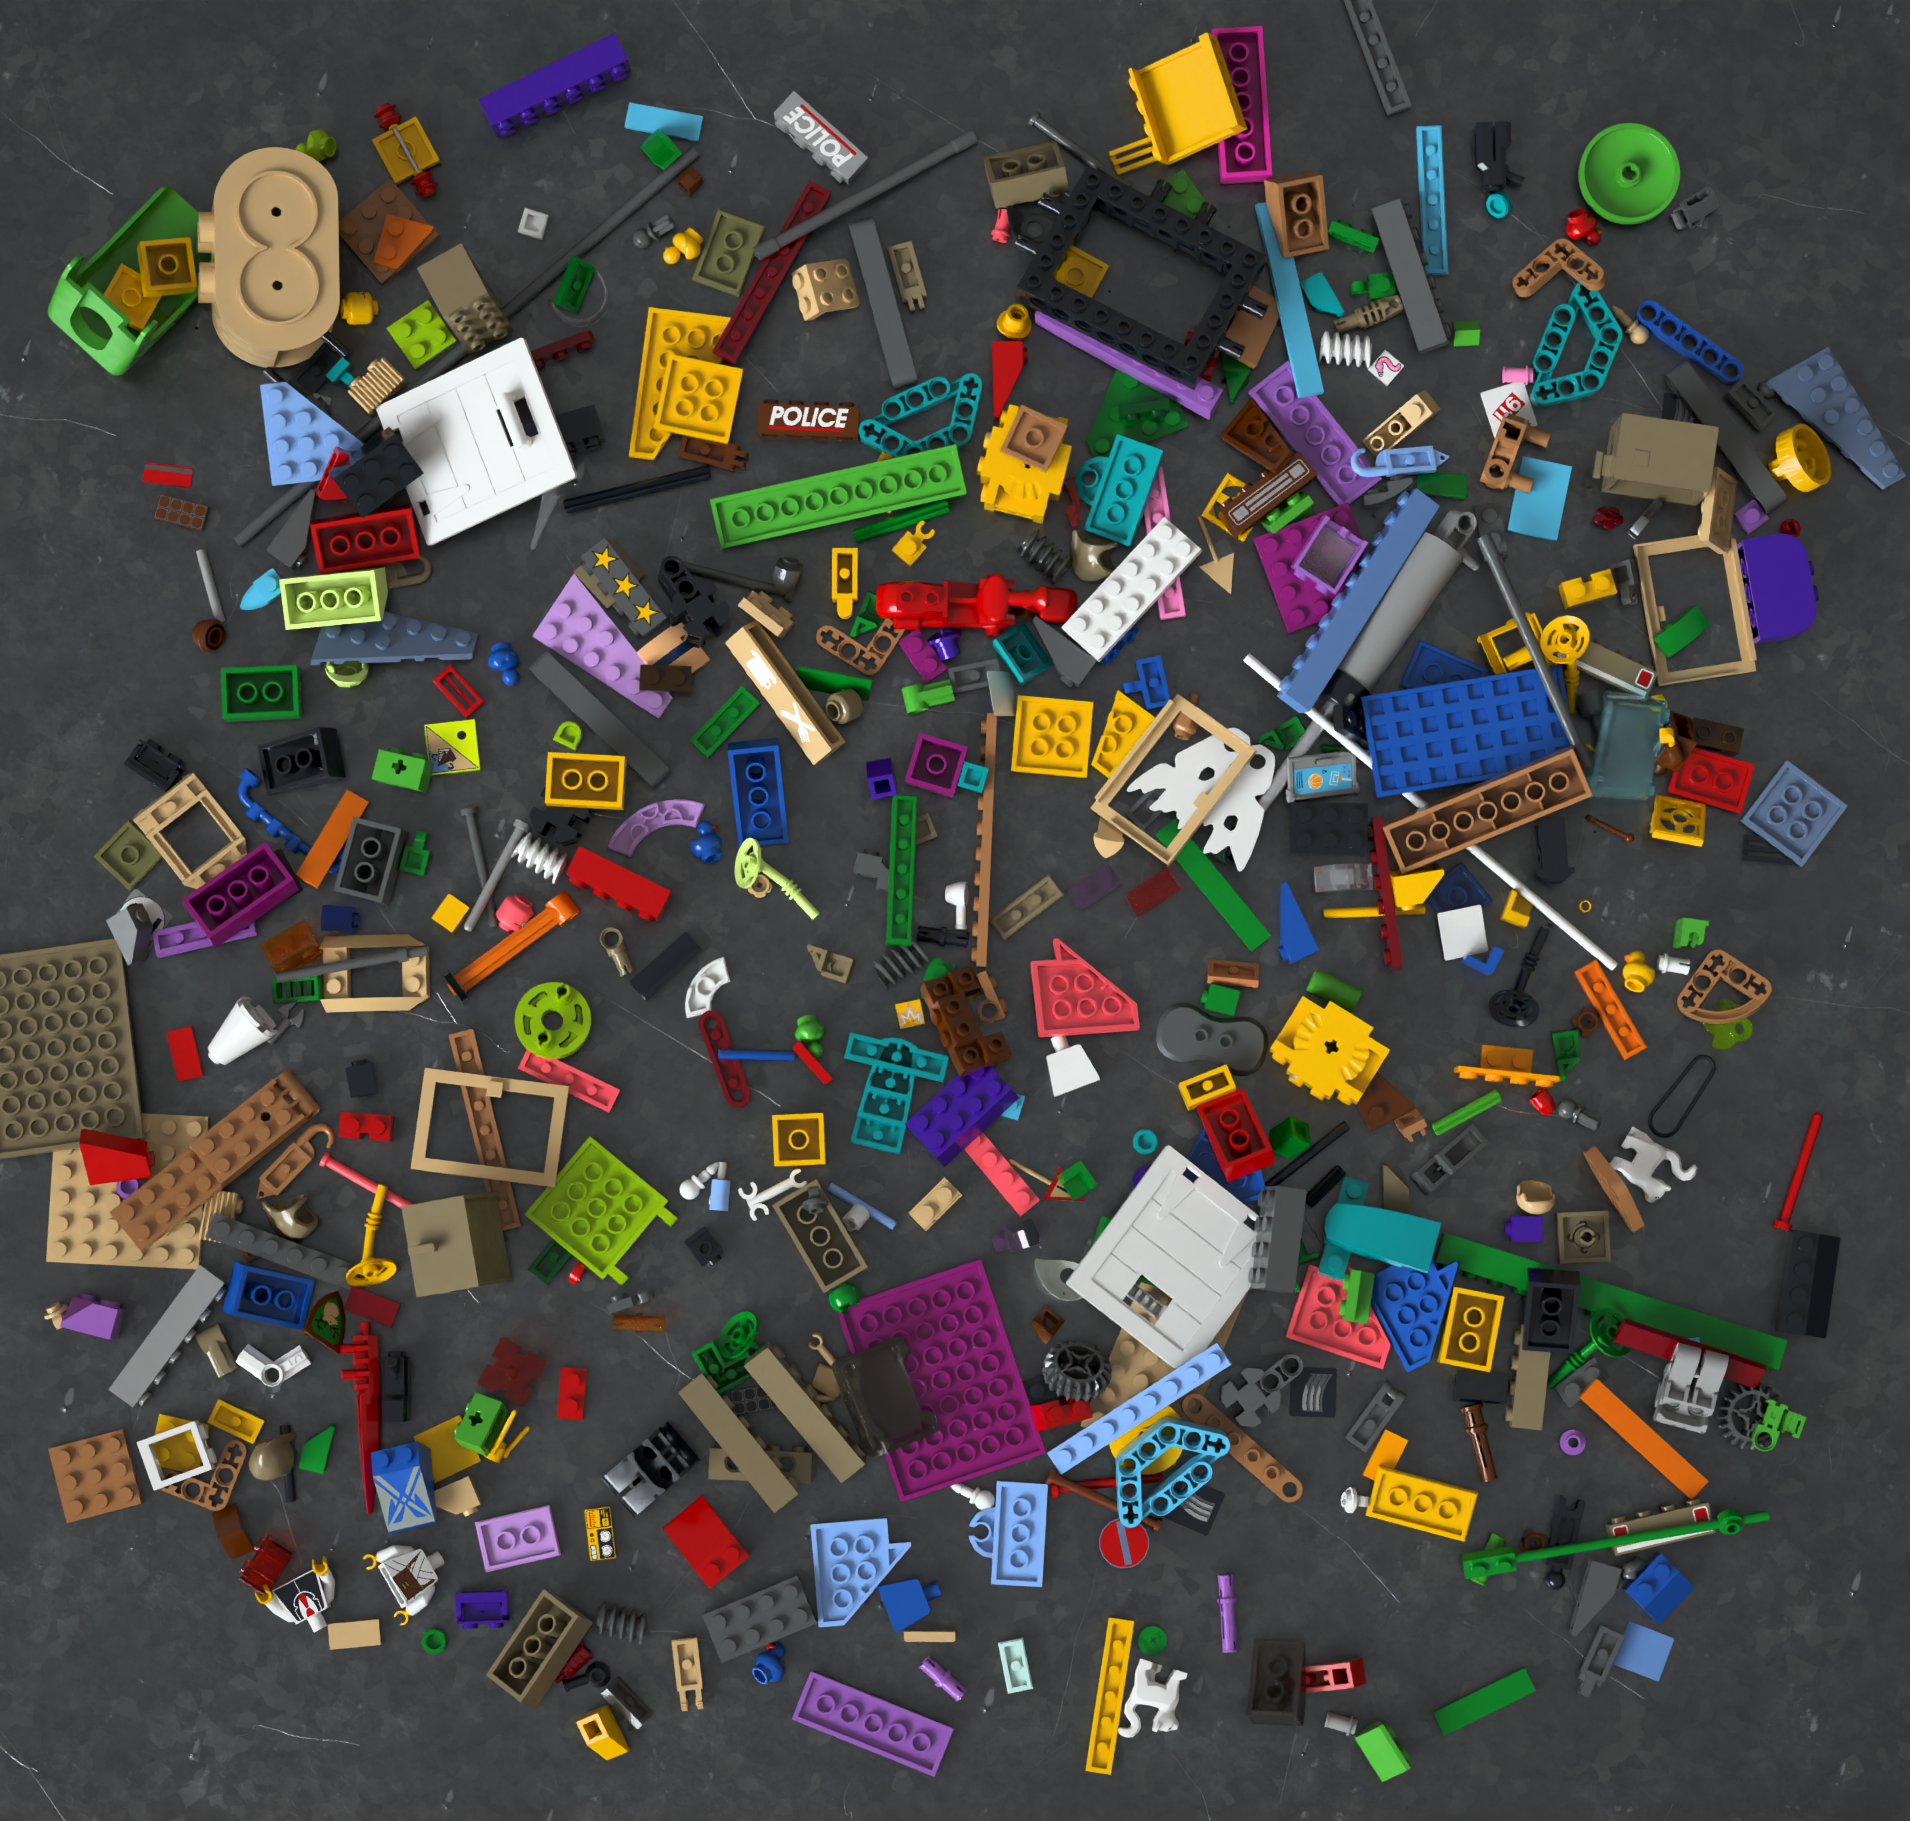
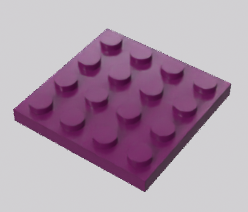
M1348 502L1286 525L1275 534L1268 532L1253 538L1288 633L1320 622L1321 618L1325 614H1329L1333 608L1331 603L1339 593H1342L1346 587L1344 584L1345 579L1336 594L1329 592L1328 595H1325L1314 588L1316 586L1315 582L1307 579L1305 582L1293 574L1295 570L1290 566L1323 515L1330 517L1331 521L1351 531L1350 533L1362 540ZM1322 529L1301 563L1330 582H1333L1353 551V548ZM1364 549L1360 557L1366 552V549ZM1358 560L1351 569L1348 576L1351 573L1356 572L1357 568L1359 567V565L1357 564Z

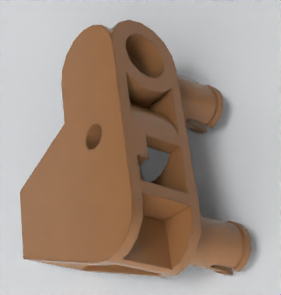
M1505 412L1480 482L1485 483L1486 486L1492 489L1500 488L1504 490V488L1509 486L1529 494L1534 479L1517 474L1511 468L1521 441L1527 440L1546 448L1551 432L1532 427L1528 419ZM1505 435L1516 438L1518 440H1512L1510 438L1505 437ZM1499 470L1502 477L1494 478L1490 471Z

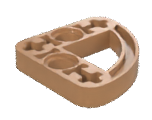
M1713 950L1707 955L1679 994L1677 1006L1684 1015L1700 1022L1709 1024L1732 1023L1758 1011L1771 997L1772 986L1766 978L1725 951ZM1721 956L1723 957L1722 962L1724 965H1718L1715 968L1714 974H1717V976L1714 977L1709 972L1714 965L1712 959H1718ZM1735 970H1743L1746 973L1747 977L1743 982H1735L1732 979V973ZM1701 976H1706L1711 980V984L1708 988L1701 989L1696 985V980ZM1751 977H1754L1753 984L1758 987L1762 986V984L1765 985L1767 993L1756 995V989L1753 986L1749 985L1748 989L1744 987L1749 984ZM1721 979L1752 999L1748 1003L1728 1011L1700 1009ZM1692 987L1698 993L1693 999L1695 1006L1684 1008L1683 999L1689 1000L1693 991L1690 988Z
M1595 1145L1585 1150L1583 1153L1590 1168L1627 1226L1633 1233L1645 1226L1623 1180Z

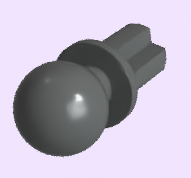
M665 215L654 223H647V229H637L632 237L633 243L639 248H647L652 243L653 238L656 241L660 240L661 235L675 227L673 218Z
M1570 1098L1563 1099L1558 1104L1557 1110L1561 1117L1566 1119L1574 1117V1124L1580 1123L1593 1131L1600 1127L1601 1117L1586 1110V1106L1582 1105L1578 1108L1577 1103Z

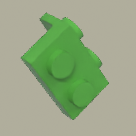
M1300 491L1291 495L1281 507L1270 511L1261 523L1267 532L1275 534L1284 526L1314 514L1315 510L1311 506L1314 502L1309 495Z
M1349 1269V1274H1344L1342 1289H1346L1345 1300L1341 1299L1339 1306V1315H1343L1342 1320L1368 1323L1374 1273Z

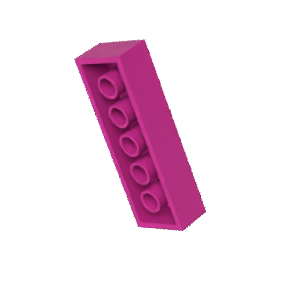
M1262 26L1212 29L1211 34L1218 39L1247 126V130L1218 142L1220 184L1264 182L1265 179L1272 178L1263 28Z

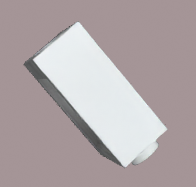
M199 1420L137 1442L154 1491L216 1468L214 1465L217 1462L216 1454L213 1448H208L206 1439L209 1438L205 1425L200 1424ZM191 1429L204 1466L165 1480L153 1443Z

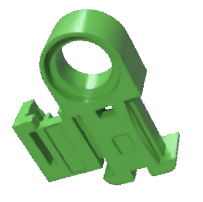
M1766 1399L1764 1402L1769 1404L1761 1424L1756 1423L1752 1434V1444L1760 1451L1772 1450L1777 1443L1780 1432L1793 1433L1792 1437L1799 1439L1807 1418L1789 1411L1787 1405ZM1762 1432H1767L1771 1436V1443L1767 1447H1761L1757 1442V1437Z

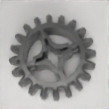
M1068 1339L1064 1344L1058 1342L1055 1348L1051 1347L1044 1358L1042 1372L1045 1383L1049 1384L1050 1391L1056 1390L1057 1397L1064 1395L1066 1400L1075 1398L1076 1402L1083 1398L1088 1402L1090 1397L1097 1399L1099 1394H1103L1106 1387L1110 1384L1112 1373L1110 1358L1105 1357V1351H1098L1097 1345L1089 1346L1088 1340L1084 1344L1079 1343L1078 1339L1074 1343H1071Z
M1761 1382L1758 1383L1756 1389L1753 1386H1747V1389H1745L1743 1384L1738 1383L1739 1392L1730 1387L1729 1392L1732 1397L1723 1395L1722 1399L1727 1404H1718L1717 1406L1719 1409L1724 1410V1414H1717L1716 1418L1725 1420L1718 1427L1719 1429L1728 1428L1723 1436L1728 1438L1733 1435L1730 1441L1732 1445L1737 1444L1740 1440V1449H1745L1749 1442L1750 1450L1754 1451L1756 1448L1752 1444L1750 1434L1751 1431L1753 1432L1756 1423H1762V1420L1752 1419V1423H1749L1750 1418L1741 1414L1740 1411L1747 1413V1411L1751 1412L1753 1408L1754 1414L1764 1418V1414L1760 1409L1761 1397L1764 1400L1771 1399L1777 1401L1780 1395L1776 1393L1770 1397L1773 1388L1768 1386L1763 1392L1764 1386ZM1753 1394L1752 1400L1749 1401L1745 1408L1734 1407L1740 1398ZM1732 1414L1742 1419V1434L1734 1427ZM1763 1432L1757 1437V1442L1761 1447H1765V1439L1768 1443H1771V1436L1767 1432Z

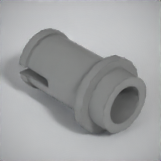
M1328 1711L1324 1727L1346 1732L1347 1736L1349 1734L1354 1735L1358 1720L1353 1719L1354 1716L1352 1715L1349 1718Z

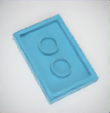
M1522 456L1518 474L1533 478L1534 482L1529 494L1515 489L1507 531L1557 541L1572 466Z

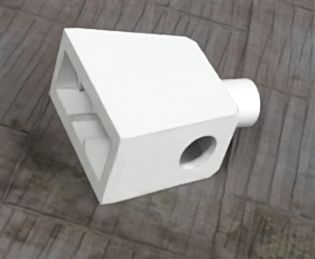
M1066 1036L1051 1038L1056 1053L1046 1056L1054 1097L1100 1080L1099 1075L1080 1044L1070 1047Z

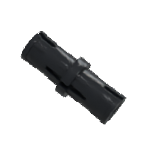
M918 926L917 942L938 943L942 947H945V944L964 948L968 947L969 932L947 930V927L943 926L941 929Z

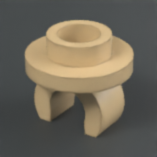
M55 1302L46 1308L47 1312L44 1314V1318L46 1320L52 1318L57 1330L62 1328L60 1325L65 1315L64 1311L68 1308L67 1304Z

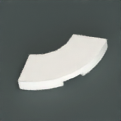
M725 957L708 963L691 982L685 1002L687 1018L712 1011L711 1002L715 992L722 985L730 982Z

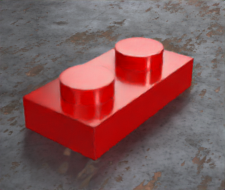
M561 1367L557 1418L583 1420L587 1369Z

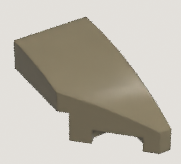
M809 944L807 945L808 952H810L818 972L823 977L845 984L849 983L856 960Z
M1383 1163V1209L1409 1214V1187L1406 1185L1405 1180L1401 1176L1399 1177L1387 1163Z

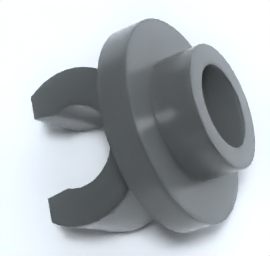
M818 1186L808 1187L809 1200L803 1202V1209L808 1210L812 1214L823 1212L824 1208L828 1206V1200L820 1198Z

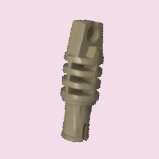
M1399 295L1377 299L1357 307L1354 313L1335 319L1333 322L1339 335L1357 327L1365 329L1402 312L1403 304Z

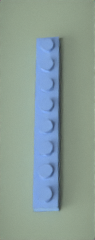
M1219 1342L1215 1343L1047 1453L1060 1474H1063L1230 1366L1232 1362Z

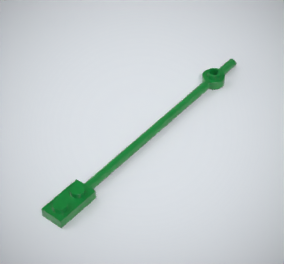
M1727 1509L1719 1513L1717 1519L1517 1553L1514 1552L1513 1546L1462 1554L1464 1574L1466 1579L1513 1572L1516 1571V1563L1716 1529H1719L1723 1534L1732 1535L1738 1533L1745 1524L1769 1521V1513L1766 1510L1741 1515L1740 1511L1736 1509Z

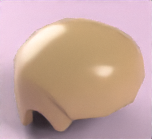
M1528 1180L1518 1184L1516 1200L1519 1207L1525 1212L1540 1215L1549 1212L1554 1206L1555 1194L1552 1195V1187L1549 1184Z

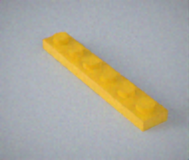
M1108 1618L1085 1771L1111 1775L1134 1627L1133 1620Z

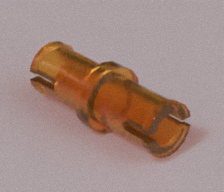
M637 1313L636 1315L614 1314L613 1323L615 1324H613V1330H634L636 1333H642V1331L665 1332L666 1324L664 1322L666 1318L665 1316H643V1313Z

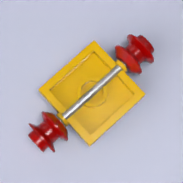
M389 103L382 104L376 109L377 113L374 115V118L381 119L382 122L379 128L389 129V131L372 139L395 184L398 185L413 177L410 185L417 186L416 196L422 195L423 198L434 194L438 183L431 182L432 172L423 171L440 163V160L420 122L415 116L398 125L402 116L401 114L395 115L394 110L397 106L395 104L390 105Z

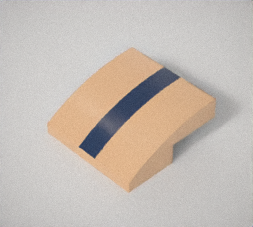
M682 622L674 627L670 626L637 651V654L646 665L691 666L692 674L710 661V658L701 647L695 648L683 643L680 638L685 635Z

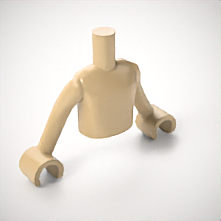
M818 1332L812 1333V1336L817 1337L820 1343L815 1345L809 1342V1347L814 1350L817 1349L828 1364L832 1366L819 1364L811 1386L824 1394H820L816 1398L820 1403L832 1402L842 1392L857 1397L860 1387L847 1383V1370L844 1365L837 1361L824 1347L822 1334Z

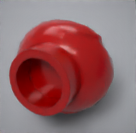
M1585 208L1573 210L1567 215L1569 222L1566 226V232L1572 240L1578 241L1580 237L1584 236V241L1589 246H1596L1600 243L1603 230L1600 228L1595 229L1597 220L1593 215L1588 214Z

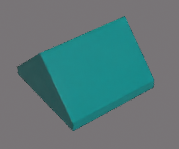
M1025 623L993 640V647L1020 687L1053 665Z

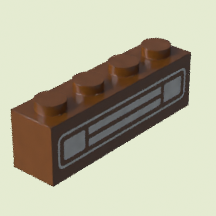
M1299 451L1293 455L1294 457L1278 475L1268 469L1259 476L1261 480L1254 485L1251 482L1239 491L1241 495L1234 500L1230 497L1219 506L1221 510L1217 517L1235 539H1238L1266 518L1270 511L1283 505L1291 495L1299 493L1315 480L1318 474Z

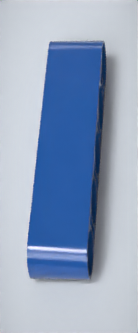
M1647 300L1639 306L1635 313V319L1639 321V324L1646 326L1651 334L1724 385H1733L1742 377L1743 366L1740 361L1657 302ZM1642 309H1651L1654 313V318L1646 319L1642 315ZM1663 324H1672L1675 332L1672 334L1666 333L1663 330ZM1686 337L1692 338L1695 342V348H1687L1683 343V339ZM1704 353H1713L1716 361L1708 363L1704 359ZM1725 367L1734 368L1736 377H1728L1724 372Z

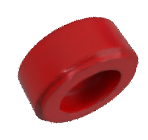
M578 1261L568 1281L574 1285L578 1284L587 1266Z

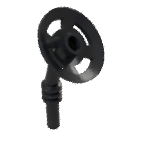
M1540 927L1530 951L1525 954L1527 958L1523 959L1525 963H1521L1522 969L1514 990L1499 991L1491 997L1488 1005L1489 1012L1498 1022L1507 1026L1523 1027L1537 1020L1539 1005L1532 996L1524 993V989L1531 972L1535 971L1536 961L1540 960L1538 956L1550 930ZM1501 997L1500 1002L1496 1003V1000ZM1530 1007L1533 1008L1532 1013L1525 1017ZM1504 1009L1508 1013L1515 1015V1018L1506 1016L1500 1011Z

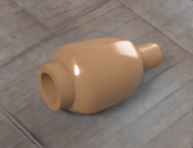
M1191 693L1188 701L1198 707L1197 704L1200 696ZM1180 712L1173 721V729L1176 731L1174 736L1182 740H1189L1190 736L1196 733L1199 725Z

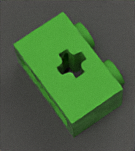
M389 747L388 751L379 749L372 779L380 783L427 793L434 763L427 761V756L412 752L411 756L403 755V750L392 747ZM401 767H406V771H400Z
M475 1393L473 1399L467 1403L466 1413L462 1422H459L455 1428L454 1439L460 1447L488 1456L509 1410L503 1402Z

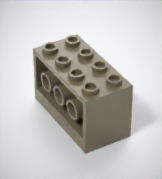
M462 243L417 268L441 315L469 354L483 350L487 344L494 340L503 339L513 330L488 281Z

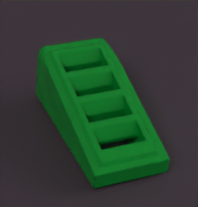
M323 975L280 983L277 982V978H271L273 1004L319 1001L324 999ZM303 981H306L307 996H304ZM292 982H295L296 997H293ZM282 983H286V998H283Z

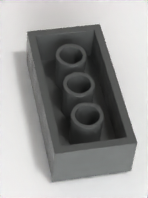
M1269 1186L1263 1187V1191H1260L1258 1196L1260 1215L1255 1221L1257 1239L1253 1243L1251 1251L1254 1263L1248 1275V1281L1251 1283L1250 1289L1278 1293L1295 1292L1307 1190Z
M798 1574L707 1611L702 1615L721 1663L818 1622Z

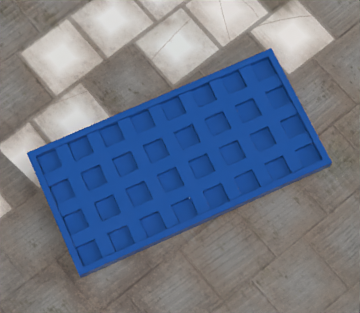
M1549 666L1569 710L1562 666ZM1536 669L1360 697L1377 798L1485 781L1570 746Z

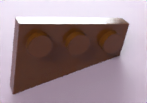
M1253 398L1247 402L1220 434L1223 441L1276 475L1294 457Z
M1376 1072L1356 1105L1370 1132L1415 1108L1379 1072Z

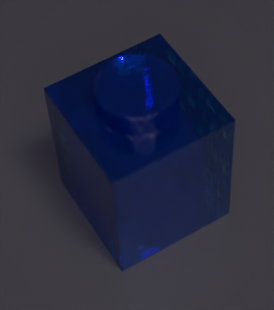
M322 905L321 931L354 933L355 928L359 927V913H355L356 908L353 906Z

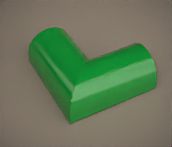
M713 1340L691 1352L705 1378L710 1375L719 1387L716 1391L719 1395L752 1378L751 1374L744 1367L745 1360L751 1356L749 1351L725 1362Z

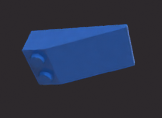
M779 738L728 743L739 848L748 838L756 839L760 846L789 843Z

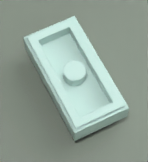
M1023 1637L998 1642L1008 1694L1033 1689Z

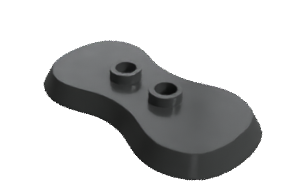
M1176 1003L1166 1008L1160 1017L1156 1031L1157 1047L1170 1060L1177 1062L1203 1060L1214 1063L1219 1067L1227 1064L1230 1073L1236 1076H1247L1258 1071L1265 1060L1268 1050L1267 1031L1255 1019L1250 1017L1218 1018L1207 1014L1197 1006L1189 1003Z

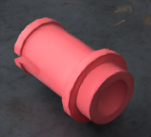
M998 209L995 229L991 231L992 239L997 242L1007 243V240L1011 238L1009 233L1011 226L1008 221L1007 210Z

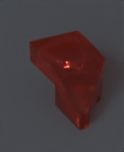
M1071 477L1064 480V486L1072 504L1064 507V511L1072 527L1080 525L1081 506L1075 479Z

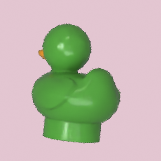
M816 1015L802 1016L797 1020L798 1027L795 1031V1037L798 1041L808 1044L806 1049L815 1059H818L824 1052L822 1044L818 1041L825 1035V1027L818 1022Z

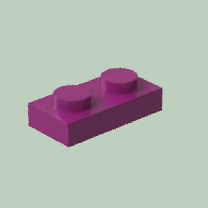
M919 629L914 630L897 642L926 684L947 670Z

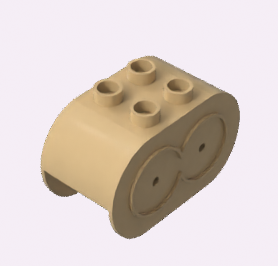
M268 147L251 151L234 161L221 176L215 190L212 211L199 212L197 252L211 253V263L200 262L198 272V303H212L214 328L223 344L234 355L256 366L283 368L297 365L310 359L325 342L321 337L327 331L332 332L333 323L338 314L340 304L338 192L335 182L326 168L307 154L281 147Z

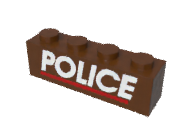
M766 399L764 403H758V437L858 441L859 407H854V403L841 402L839 406H829V402L816 401L814 405H804V401L791 400L789 404H779L778 400Z

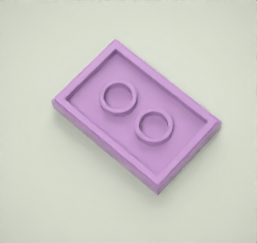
M551 1505L475 1522L486 1572L562 1555Z

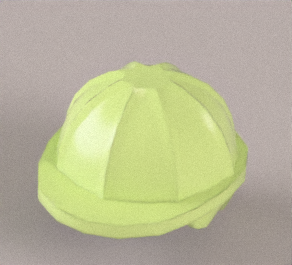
M344 661V664L326 662L325 671L329 678L339 687L350 688L359 685L366 678L369 665L359 661Z

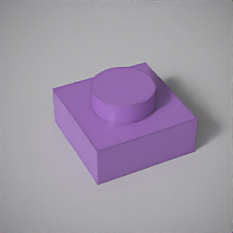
M1755 499L1733 514L1747 535L1769 520Z

